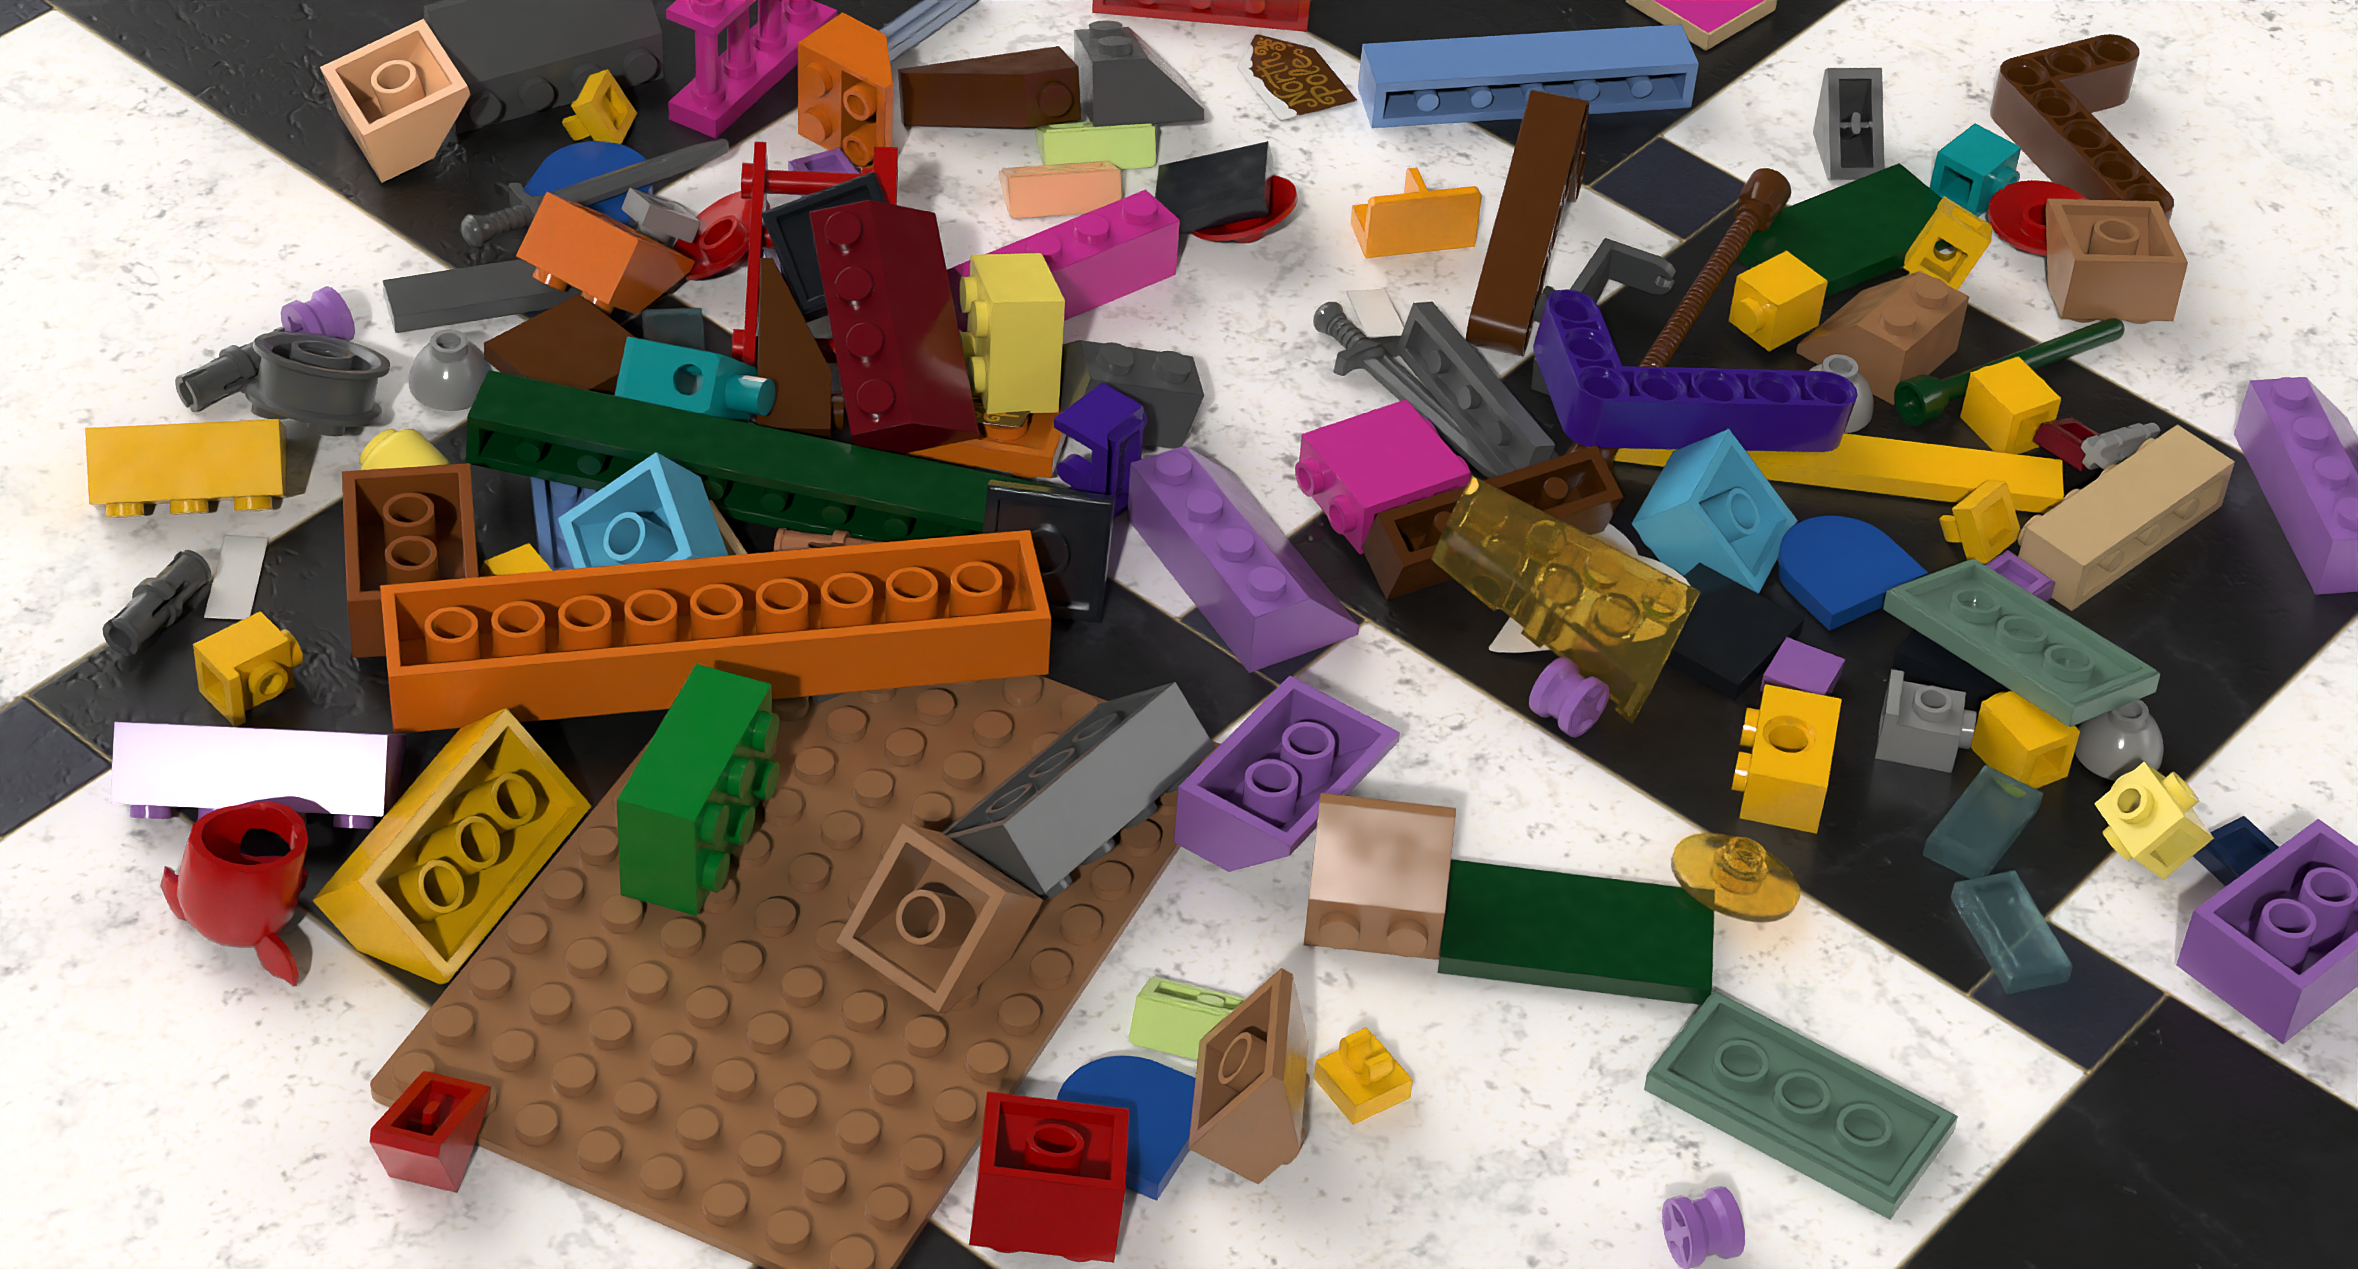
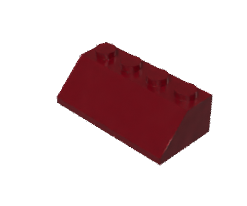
M865 200L810 211L811 225L854 445L903 454L980 438L936 214L934 212L874 200Z

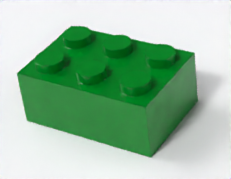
M695 664L617 798L620 894L622 896L697 916L710 892L718 893L722 889L728 874L731 853L736 845L744 846L747 843L754 825L755 810L761 799L770 800L779 778V762L772 760V747L779 730V715L772 713V684Z

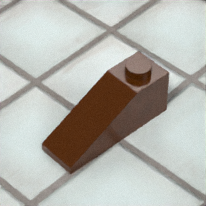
M1060 46L898 69L901 122L904 126L1030 128L1081 120L1079 67Z
M760 258L758 377L773 381L775 385V401L767 415H757L756 425L831 440V430H843L844 395L832 394V372L773 258Z

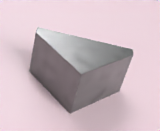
M1882 68L1825 69L1813 135L1827 180H1857L1885 169Z

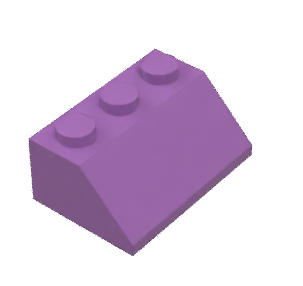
M1289 676L1178 787L1174 843L1227 872L1288 857L1316 829L1320 793L1347 796L1399 742L1400 732Z

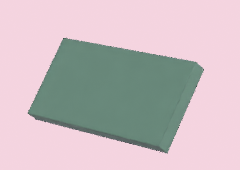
M1974 558L1894 587L1886 592L1883 607L1885 611L2068 727L2155 693L2157 690L2160 673L2156 669Z
M1715 990L1647 1073L1644 1086L1645 1091L1889 1220L1894 1216L1954 1133L1958 1119L1957 1115Z

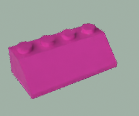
M1145 189L987 254L1042 253L1065 300L1064 321L1176 275L1180 220ZM970 260L947 269L958 329L961 332H967L968 313H963L961 310L960 280L961 277L970 276Z

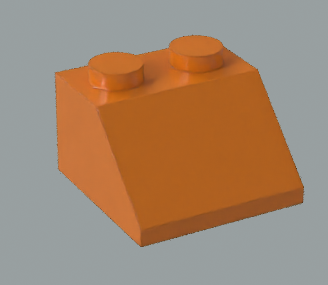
M546 192L516 254L517 257L536 266L532 277L565 292L568 284L582 291V297L608 316H611L615 307L637 315L686 276L695 263L694 260L601 212L550 192Z

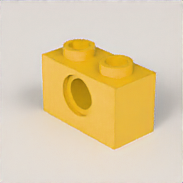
M1765 684L1760 710L1747 707L1740 740L1741 746L1752 748L1751 754L1738 753L1731 789L1744 792L1740 819L1817 834L1828 787L1842 699Z

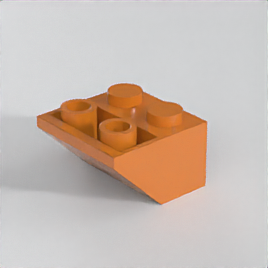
M842 12L798 42V134L827 150L841 148L848 159L861 168H873L874 147H892L893 79L886 34Z

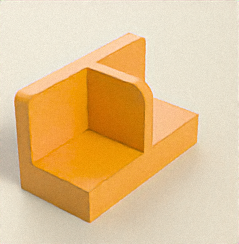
M1408 168L1403 194L1374 196L1368 200V204L1352 205L1350 223L1365 258L1475 247L1482 196L1476 186L1428 191L1418 168Z

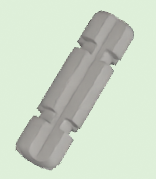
M2153 422L2145 425L2137 423L2127 428L2123 427L2103 433L2100 436L2089 437L2081 445V449L2086 454L2082 463L2090 470L2099 467L2105 469L2114 463L2120 464L2136 453L2138 448L2147 439H2157L2161 429Z

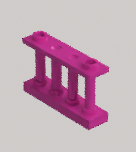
M676 0L666 9V19L695 30L696 77L668 102L669 120L716 139L798 64V42L835 18L837 10L813 0H782L781 2L780 0H758V22L749 29V6L756 0ZM727 27V50L718 57V34Z

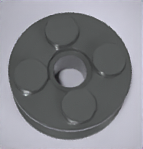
M271 332L261 334L254 339L253 349L261 356L258 377L256 381L247 385L245 391L246 398L252 403L251 412L267 419L285 420L289 418L307 422L308 430L320 435L333 437L343 436L346 427L367 426L381 419L382 409L375 402L378 378L387 375L390 370V361L384 355L357 343L310 333Z

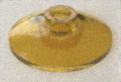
M1700 833L1682 839L1673 851L1671 868L1679 884L1697 901L1726 916L1751 922L1778 921L1789 916L1795 910L1799 901V884L1790 869L1776 856L1752 839L1718 833Z

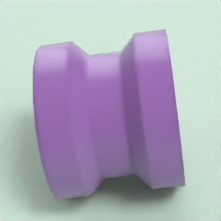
M325 286L313 292L311 300L305 303L295 300L282 306L280 312L281 323L285 332L318 334L346 341L354 339L355 326L351 312L341 295L332 287Z
M1560 657L1549 664L1538 677L1529 696V707L1540 717L1548 718L1552 716L1558 720V726L1562 732L1576 738L1587 732L1599 719L1609 699L1610 689L1608 684L1597 677L1586 678L1581 675L1578 664L1571 659Z
M1717 1186L1709 1188L1702 1194L1701 1198L1690 1200L1686 1196H1676L1668 1198L1664 1202L1662 1225L1665 1239L1672 1257L1681 1268L1690 1269L1698 1267L1704 1262L1706 1257L1717 1255L1722 1259L1738 1257L1743 1253L1745 1229L1742 1215L1734 1196L1726 1187Z

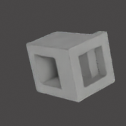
M1891 669L1880 716L1875 759L1952 773L1958 747L1970 749L1974 734L1976 711L1964 709L1966 693L1936 686L1903 681V671Z

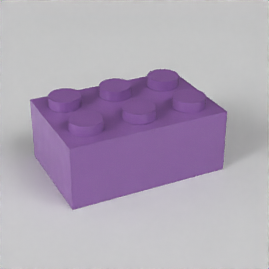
M2317 819L2193 911L2176 966L2281 1044H2284L2358 987V846L2320 819Z

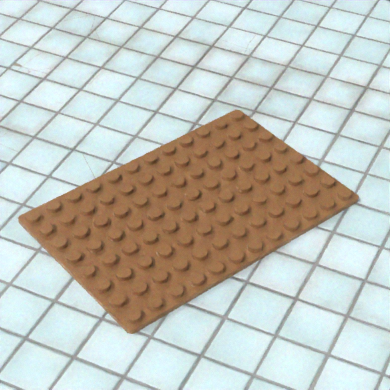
M1040 675L848 692L820 704H817L812 696L772 699V713L779 715V730L772 747V760L779 762L780 765L776 789L770 800H760L755 810L754 825L747 843L744 846H735L730 855L729 870L722 889L718 893L710 892L697 916L620 894L617 798L648 747L649 741L374 1076L370 1083L371 1096L377 1103L390 1108L423 1071L491 1086L490 1100L475 1145L765 1269H897L980 1146L987 1091L1015 1094L1181 846L1174 843L1178 790L1171 793L1164 792L1154 801L1158 809L1149 818L1131 828H1122L1113 835L1112 839L1115 842V846L1107 854L1087 865L1079 864L1069 873L1072 883L1058 895L1041 903L1010 960L944 1014L938 1013L837 944L836 941L902 823L942 833L1095 706L1107 702L1106 700ZM1212 741L1216 749L1221 745L1220 743ZM1216 749L1201 760L1196 767L1198 768Z

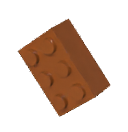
M470 463L342 471L347 605L353 658L386 656L380 585L478 577Z

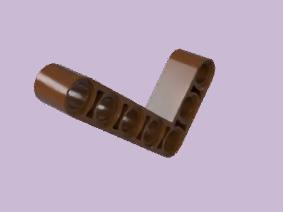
M2105 34L2005 60L2000 65L1990 108V116L2053 183L2069 187L2081 193L2089 200L2159 201L2170 223L2174 208V198L2091 114L2119 106L2127 101L2139 58V48L2136 43L2121 35Z
M1532 89L1529 94L1469 316L1466 341L1472 346L1522 357L1525 355L1534 324L1535 308L1543 290L1566 201L1576 203L1581 189L1587 158L1589 100Z

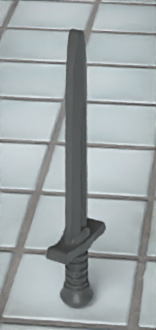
M719 139L689 146L550 193L580 205L588 206L628 192L629 188L636 189L710 162L729 151L728 140ZM510 183L509 197L510 204L512 205L511 208L507 207L496 211V213L493 212L484 216L471 214L465 216L461 222V234L464 241L473 248H481L494 236L522 228L525 225L530 227L545 194L530 196L524 192L521 183Z
M1326 302L1316 310L1313 317L1315 329L1318 332L1331 335L1346 349L1337 354L1333 370L1335 374L1345 376L1352 370L1365 369L1399 401L1407 399L1423 419L1431 418L1439 436L1487 478L1499 476L1498 472L1430 391L1393 358L1398 356L1396 348L1401 336L1369 339L1347 319L1342 306L1337 302Z

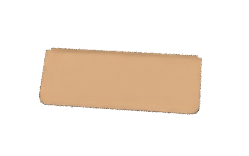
M1109 161L1002 168L999 171V180L1007 211L1015 219L1086 214L1122 199L1120 169Z

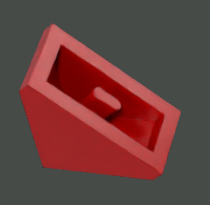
M423 1071L370 1130L369 1142L388 1176L458 1193L490 1100L491 1086Z

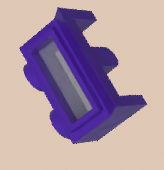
M1101 383L1054 418L1055 429L1092 450L1091 462L1077 454H1070L1058 463L1056 469L1059 477L1070 485L1068 488L1070 490L1116 496L1113 520L1128 509L1130 465L1132 462L1142 460L1143 429L1147 425V417L1143 406L1105 383Z

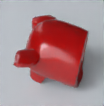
M272 801L238 804L207 813L193 823L183 853L179 875H176L172 868L164 866L160 887L170 910L178 919L187 921L200 934L214 943L229 947L254 948L265 970L274 977L287 981L292 987L297 986L299 973L295 959L288 946L279 937V934L290 923L297 907L299 895L305 889L308 873L303 867L309 840L304 820L290 806ZM249 829H265L280 835L289 844L291 851L284 857H254L240 853L241 840Z

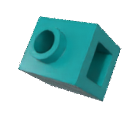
M1974 123L1937 152L1930 189L1941 198L1945 196L1972 214L1980 217L1988 210L1992 196L1999 189L2003 190L2006 185L2019 182L2020 173L2016 171L2021 147Z

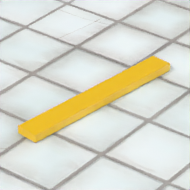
M1845 433L1839 447L1828 452L1746 451L1767 480L1954 503L1962 501L1987 480L2007 481L2015 510L2043 514L2055 508L2064 499L2062 460ZM1619 448L1615 454L1614 461L1664 467L1673 451L1678 449Z

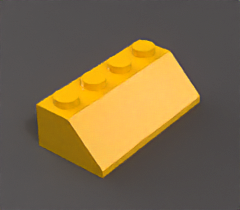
M507 708L501 709L457 731L312 901L356 950L442 985L451 980L587 813L591 805Z

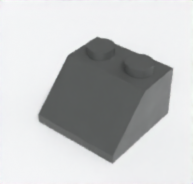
M1104 20L1090 23L1089 29L1074 30V62L1079 67L1080 104L1093 127L1204 120V108L1184 77L1131 28L1123 27L1122 23L1117 21Z
M1078 340L1062 345L1059 398L1062 412L1098 385L1105 383L1143 406L1147 417V425L1143 429L1142 445L1170 449L1183 446L1205 396L1193 356L1182 355L1174 351L1160 352L1125 347L1113 342L1098 343Z

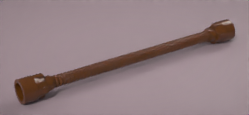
M1761 168L1751 174L1740 191L1738 206L1733 212L1735 221L1638 367L1667 366L1752 234L1757 230L1764 231L1768 229L1774 219L1781 213L1791 197V186L1780 172L1770 168ZM1575 442L1570 446L1565 455L1589 447ZM1599 448L1612 472L1615 454L1619 448Z

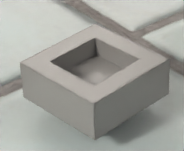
M629 188L621 208L638 223L636 231L664 244L669 243L671 236L692 243L700 225V221L681 205Z

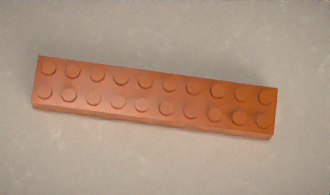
M1030 530L380 585L393 734L462 728L504 708H507L519 722L670 709L695 664L772 684V699L1045 675L1049 672L1051 614Z

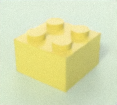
M1042 253L971 255L970 276L961 277L960 280L961 310L963 313H968L967 332H959L965 364L968 369L971 393H978L987 414L1030 411L1029 413L1059 412L1065 300Z

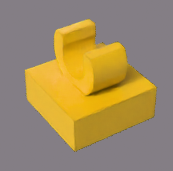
M607 69L588 77L577 100L571 104L576 115L564 118L562 124L573 140H581L591 135L594 141L612 142L621 145L637 112Z
M1987 480L1952 508L1954 516L1943 515L1939 518L1945 540L1952 543L1962 542L1967 561L1974 558L1982 564H1988L2014 543L2021 532L2007 481Z
M1367 1027L1342 1038L1339 1043V1050L1316 1060L1314 1080L1353 1125L1411 1097L1413 1079L1375 1035H1371Z

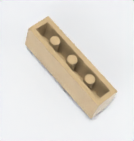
M2176 425L2157 439H2147L2138 448L2136 453L2120 464L2114 463L2106 467L2096 480L2083 489H2073L2059 505L2043 516L2039 514L2033 516L2024 525L2019 534L2018 545L2021 547L2018 557L2055 581L2051 598L2070 611H2073L2222 507L2235 461L2181 426Z

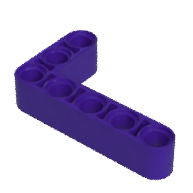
M1569 289L1557 290L1547 298L1533 344L1534 355L1563 431L1571 440L1586 447L1597 445L1598 448L1681 449L1730 429L1745 451L1828 452L1839 447L1858 396L1857 389L1851 381L1844 376L1826 371L1622 366L1596 302L1584 293Z

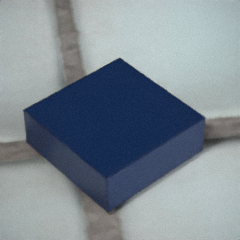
M2242 816L2210 832L2214 839L2193 855V857L2226 887L2279 847L2249 819Z

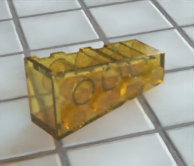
M1474 476L1471 477L1448 519L1431 558L1434 563L1493 611L1502 609L1523 627L1521 634L1538 648L1546 645L1559 657H1567L1577 663L1581 675L1584 677H1597L1608 684L1610 689L1609 698L1617 703L1615 711L1631 724L1634 723L1701 592Z

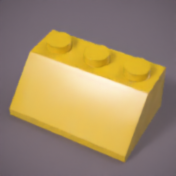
M279 419L85 428L89 504L94 507H105L106 518L145 516L144 505L170 504L171 515L209 513L208 502L234 500V511H265L273 509V498H287V431Z

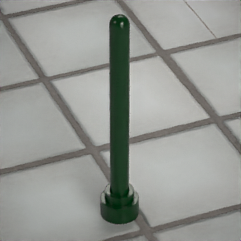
M2109 318L1941 380L1925 374L1899 382L1895 388L1894 401L1900 417L1911 426H1919L1941 416L1943 410L1948 406V402L1966 395L1971 372L2018 356L2034 371L2120 339L2125 331L2124 324L2117 318Z

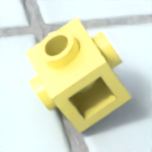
M2146 762L2118 778L2111 790L2094 803L2109 824L2102 832L2110 845L2125 860L2135 859L2163 880L2214 839L2192 808L2199 802V799L2189 785L2175 772L2164 777Z

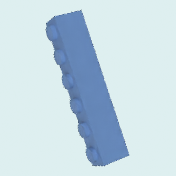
M1682 24L1362 44L1358 91L1371 128L1523 119L1532 89L1589 100V114L1691 108L1699 63Z

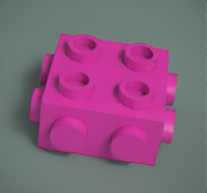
M1407 399L1303 433L1301 435L1299 462L1295 465V476L1301 491L1306 496H1311L1328 516V520L1335 532L1343 534L1359 554L1364 553L1361 547L1378 513L1472 484L1471 472L1465 460L1453 453L1438 436L1433 424L1429 420L1423 419Z

